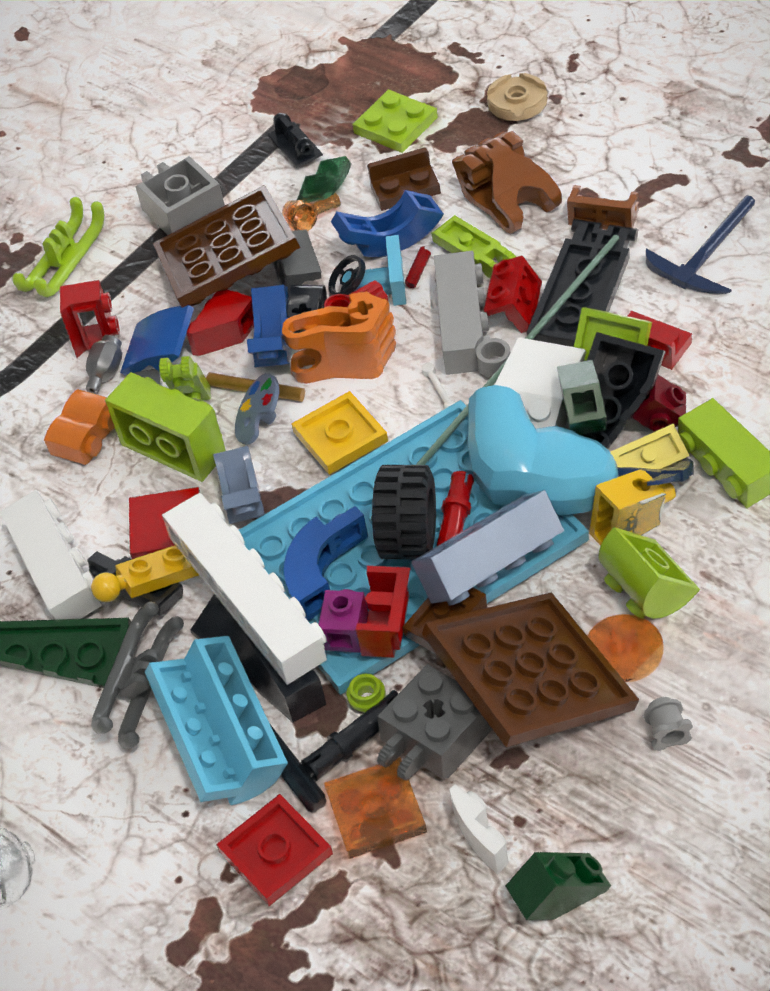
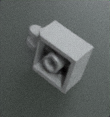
M190 156L171 167L164 162L158 164V174L155 176L148 171L142 173L141 179L143 182L135 187L142 210L167 235L225 206L220 184Z

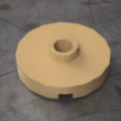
M519 73V77H512L511 74L504 75L495 80L487 91V105L490 112L498 118L510 121H520L534 117L546 107L548 99L545 83L537 76L527 73Z

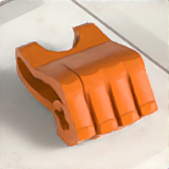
M369 292L349 294L350 304L348 307L327 306L286 319L282 327L284 341L294 350L304 349L293 354L291 358L290 370L293 377L298 382L306 384L330 378H378L383 374V369L396 348V341L394 339L396 329L393 325V314L389 312V302ZM298 330H305V331L300 332V333H293V332L298 331ZM313 365L308 369H301L304 366Z

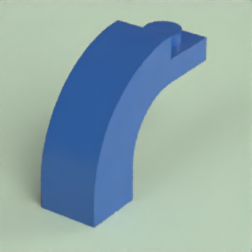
M276 285L251 288L254 336L253 339H247L248 353L253 354L254 368L289 364L292 348L287 345L282 337L283 323L288 319V287Z

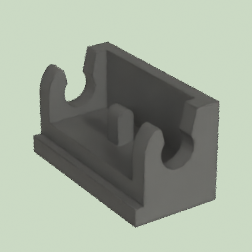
M307 229L292 231L301 248L295 250L288 258L273 262L279 283L288 287V293L290 292L291 285H302L305 281L321 279L322 271Z

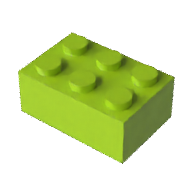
M130 372L105 399L122 446L198 481L203 482L216 467L213 454L226 451L214 408L204 401H196L185 396L177 389L171 390L157 384V382L149 377L144 378Z

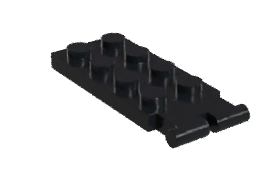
M573 219L571 231L575 233L572 239L565 238L527 329V335L614 235H618L619 240L533 339L574 347L581 309L587 307L605 312L610 311L630 259V249L627 246L629 241L636 242L638 237L637 228L609 224L607 230H602V223Z

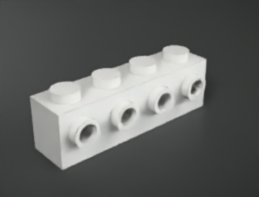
M34 490L0 511L48 610L56 620L81 619L102 606L101 602L93 596L91 591L94 576L89 570L84 572L82 567L87 565V562L77 546L71 548L69 543L74 538L64 522L58 523L57 519L62 515L51 498L45 501L39 492Z

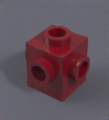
M658 374L654 387L631 418L653 432L671 424L677 427L678 418L686 414V392Z

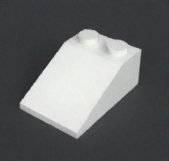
M518 337L495 385L510 387L520 394L528 417L535 428L550 426L565 428L567 417L557 366L583 362L586 350Z

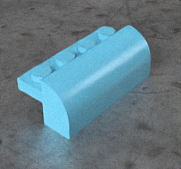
M229 636L194 639L184 659L149 663L145 670L146 677L200 802L228 798L230 805L239 804L260 795L277 781L288 762Z

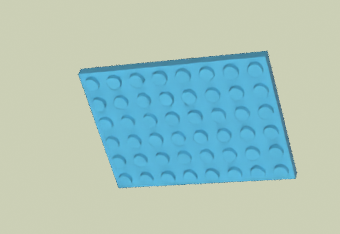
M461 400L239 529L245 541V547L248 550L254 548L258 552L268 574L274 572L284 586V593L290 599L284 577V562L287 550L296 534L316 516L326 525L338 514L344 513L356 506L364 514L368 538L332 561L324 573V578L328 581L330 590L350 589L355 592H364L366 597L371 592L366 572L367 566L409 567L410 573L407 585L409 601L405 619L406 623L428 596L411 563L413 560L381 559L377 553L371 520L375 478L382 465H416L466 405ZM468 415L425 464L429 466L433 474L436 492V529L433 549L437 546L444 514L441 506L443 500L448 496L452 473L455 471H465L464 482L467 481L469 474L473 476L468 448ZM475 480L469 499L472 507L471 513L465 518L463 531L506 506L493 504ZM573 514L557 515L564 531L552 538L554 543L552 546L537 553H533V551L524 555L526 561L523 564L510 570L503 568L496 573L498 576L497 580L480 588L475 585L474 588L486 594L487 603L491 602L589 540L587 528ZM321 613L308 622L310 624L316 622L319 625ZM403 633L401 648L395 651L394 658L362 656L358 652L325 650L327 660L318 665V668L341 695L347 691L354 677L360 674L373 675L420 645L405 637Z

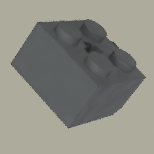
M426 664L377 716L380 740L386 743L380 753H378L377 762L384 768H387L401 754H404L406 757L400 762L397 770V776L407 781V779H410L421 766L442 779H447L492 731V728L456 680Z

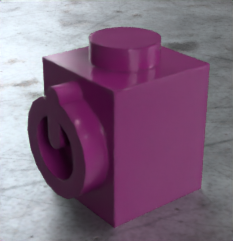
M350 589L325 591L319 626L327 639V642L323 644L324 650L361 653L355 629L357 623H367L368 609L364 592H355Z

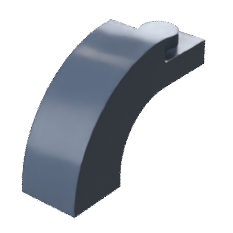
M249 446L213 454L222 490L221 498L224 510L227 512L229 524L265 515Z

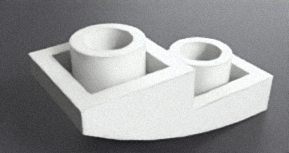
M454 784L449 791L459 828L468 844L480 859L496 874H499L509 863L506 848L507 842L498 830L488 826L487 807L484 801L472 791L466 793Z

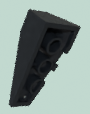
M596 332L587 361H593L599 380L606 412L607 430L582 434L581 436L596 440L609 449L654 387L665 355L664 350ZM568 421L566 422V425H565V428H566V429H569Z

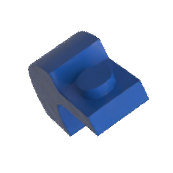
M405 190L400 200L382 214L363 217L336 211L331 223L338 232L339 238L349 245L356 244L363 256L381 257L387 256L386 236L399 235L402 251L423 239L438 224L444 213L430 195Z
M356 506L344 513L338 514L326 525L317 516L314 517L296 534L287 550L284 562V577L289 597H295L304 609L307 621L321 613L325 591L330 590L329 583L324 578V573L328 566L337 557L368 538L364 514Z

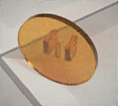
M619 614L607 617L598 622L588 634L590 640L625 682L638 681L649 676L657 669L663 658L664 645L660 632L651 622L635 615Z

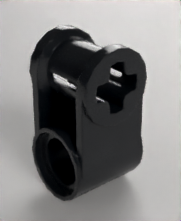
M291 285L287 309L288 318L324 308V303L327 299L325 285ZM298 330V331H295V332H293V333H300V332H303V331H305V330Z

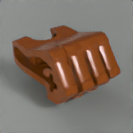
M503 131L494 135L492 139L486 138L480 141L478 146L475 145L464 151L463 155L454 158L452 164L464 197L490 215L506 233L512 234L522 229L524 217L523 211L518 204L524 202L535 203L545 212H550L562 203V193L558 185L544 169L531 159L525 157L522 147L523 139L514 131Z

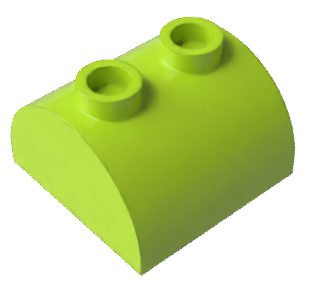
M613 527L600 546L598 558L602 566L608 571V574L604 577L605 583L618 593H622L624 590L630 597L626 607L641 619H644L645 616L658 619L671 615L685 606L700 591L699 587L655 539Z

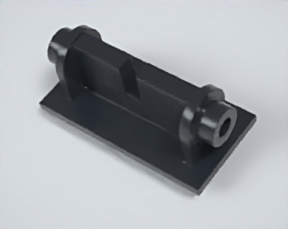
M277 113L274 116V131L268 133V137L296 168L323 156V153L294 121L291 122V118L287 114Z

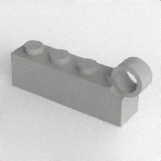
M473 251L434 255L445 373L450 375L479 370L484 376L492 377L511 352L510 346L506 341L499 338H490V335L483 336L482 334L484 331H489L487 313L480 311V307H484L486 302L484 287H477V284L484 283L481 263L475 264ZM491 356H500V358L494 360L487 359Z

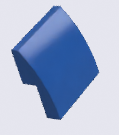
M190 305L183 308L181 306L171 307L153 313L139 321L135 326L120 373L126 376L130 372H140L149 365L160 372V358H169L171 362L178 359L194 308Z

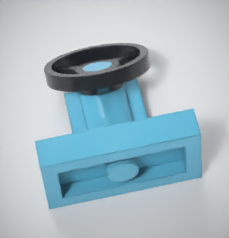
M399 235L386 236L388 267L365 270V262L356 255L348 256L333 270L328 283L329 292L332 295H349L369 282L376 280L382 285L387 295L392 294L393 306L406 304ZM358 261L359 266L357 268L343 270L348 264ZM340 274L342 275L340 278L342 287L340 292H336L335 284Z

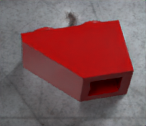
M228 289L215 292L212 298L207 300L197 318L189 324L186 334L192 355L201 356L243 343L254 328L252 296Z

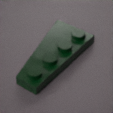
M128 617L0 621V666L104 688L131 620Z

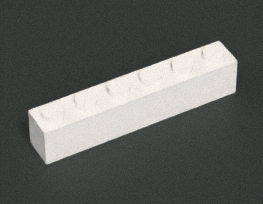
M198 493L162 514L169 538L287 685L327 660L323 645L327 642V639L320 626L316 622L310 624L306 620L304 609L295 597L289 599L286 596L284 586L274 572L270 574L266 572L258 552L254 548L248 550L245 547V541L235 525L229 527L225 523L224 514L215 502L210 504L201 493Z

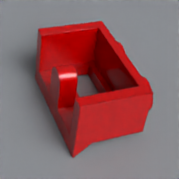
M99 280L60 286V314L76 358L86 350H91L92 345L102 340L104 335L114 337L115 335H120L118 318L116 315L111 316L110 313L112 312L109 292H103ZM94 310L98 324L83 326L79 313Z
M367 566L366 572L371 591L365 597L367 608L369 609L367 623H357L355 629L361 655L394 658L395 651L401 648L402 627L405 624L409 601L407 585L410 568Z

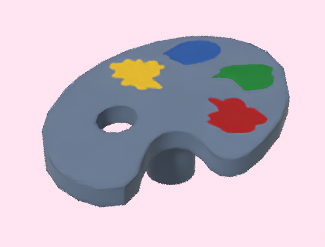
M270 373L259 376L252 383L238 409L235 421V436L244 445H249L258 438L260 419L269 425L276 418L274 411L279 397V383L277 378Z

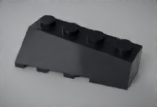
M216 595L212 596L190 629L192 635L197 639L229 636L250 683L292 723L327 705L320 678L314 669L287 685Z

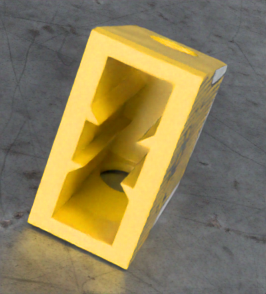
M637 470L596 485L589 534L601 545L613 527L642 536L653 532L660 525L664 504L676 497L675 488L672 483L647 486V482L653 478L646 471Z

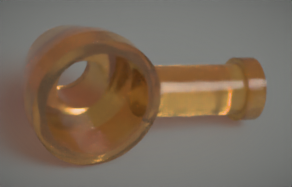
M335 192L328 194L327 197L315 203L305 200H290L283 206L282 214L287 224L293 230L307 229L309 231L315 225L319 214L332 208L340 207L341 202Z

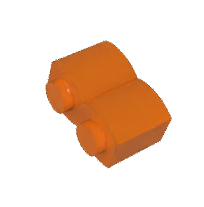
M79 389L70 395L61 415L55 418L46 432L44 441L50 455L86 465L94 456L99 454L102 447V439L115 429L105 402L107 397Z

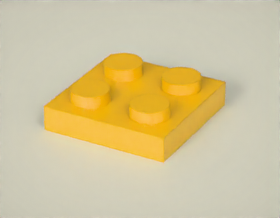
M351 391L291 423L293 433L329 475L388 442L387 432Z

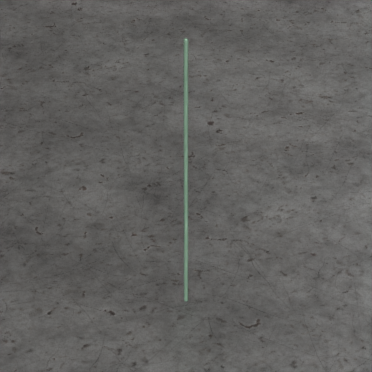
M614 235L525 339L533 340L615 245L619 240L618 235ZM506 361L483 387L493 386L496 383ZM468 405L416 465H425L467 417Z

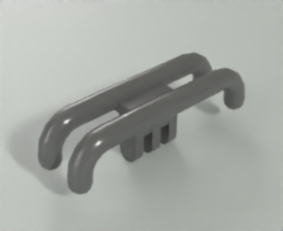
M152 601L144 604L132 619L92 717L91 727L94 732L105 734L113 728V722L109 716L118 693L131 699L118 732V742L124 749L137 746L140 740L135 730L152 689L145 670L149 663L163 660L172 638L184 626L181 617H172L160 629L151 649H147L134 658L133 655L146 625L159 611L158 605Z

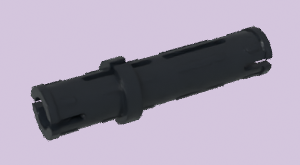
M392 690L386 697L339 733L332 732L327 736V742L301 760L310 775L314 773L312 778L315 781H318L341 761L347 762L353 757L352 753L379 732L377 716L398 695L397 691Z

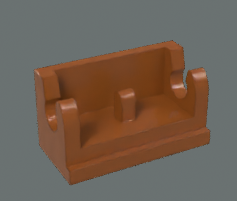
M573 186L571 194L567 199L568 225L572 226L573 219L602 223V229L604 230L608 229L609 224L634 227L639 211V202H636L638 192L631 191L627 202L607 198L584 197L579 195L581 186Z

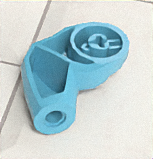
M499 385L482 387L476 390L469 398L468 448L473 477L493 504L508 505L525 494L545 490L557 515L585 513L593 509L596 485L619 477L618 466L614 457L598 441L578 435L572 430L559 426L535 428L528 417L520 394L512 388Z

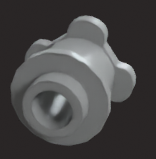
M669 697L657 698L649 704L644 712L645 722L650 724L653 729L652 733L655 739L652 741V746L654 750L661 751L670 746L687 744L692 739L689 731L693 728V725L689 719H683L681 715L683 706L677 699Z

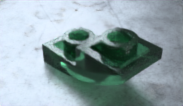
M343 156L320 161L316 174L305 176L297 198L299 204L324 200L333 195L349 173L352 163L348 158Z

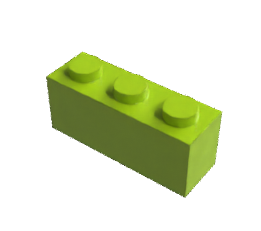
M714 398L678 418V434L688 453H691L700 462L701 467L709 476H714L723 485L726 493L731 498H737L746 508H749L770 495V451Z

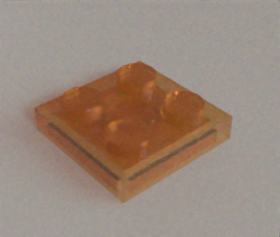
M401 757L397 758L390 767L384 768L378 764L324 783L349 859L427 833L426 824L409 779L406 781L397 776L398 766L402 762Z

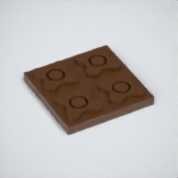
M265 185L153 243L175 296L182 308L187 305L195 306L200 304L207 296L232 287L236 281L248 275L259 273L265 266L276 260L286 259L295 250L301 248Z
M552 592L426 622L422 631V635L506 748L634 711L639 702L636 694Z

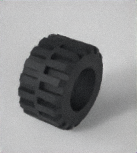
M382 465L379 468L373 488L372 528L375 548L381 559L415 560L433 549L436 529V492L434 477L428 465Z

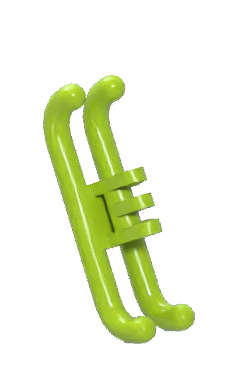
M77 196L70 199V219L68 223L61 220L58 221L55 229H52L49 233V238L47 237L43 241L42 245L45 251L43 257L26 279L22 273H15L13 275L12 281L18 290L28 292L35 288L37 293L45 298L51 297L59 291L60 286L67 280L103 228L105 214L103 205L100 202L94 201L91 204V224L79 242L75 243L73 236L82 223L83 204ZM51 266L58 267L59 269L47 284L43 279L44 275Z

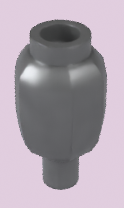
M104 335L102 340L92 345L86 361V372L89 376V381L85 389L88 392L98 394L102 383L108 382L115 375L122 360V350L120 348L122 342L118 338Z

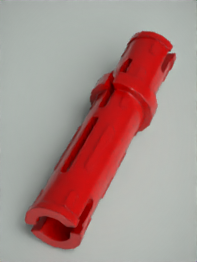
M455 471L451 475L448 496L443 500L441 506L444 514L437 546L463 531L465 518L470 515L472 508L469 502L474 484L472 474L467 476L466 482H464L465 471Z

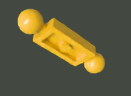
M175 545L115 565L116 576L107 572L97 575L92 581L91 591L97 600L111 602L119 596L123 589L127 591L131 598L199 576V574Z

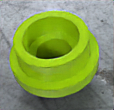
M360 674L352 679L347 688L346 695L352 708L357 711L366 712L386 697V691L382 681L374 675ZM364 693H372L369 696L361 697Z

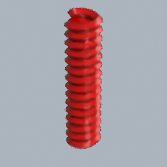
M425 246L420 247L405 279V284L409 288H416L430 258L431 252L425 249Z

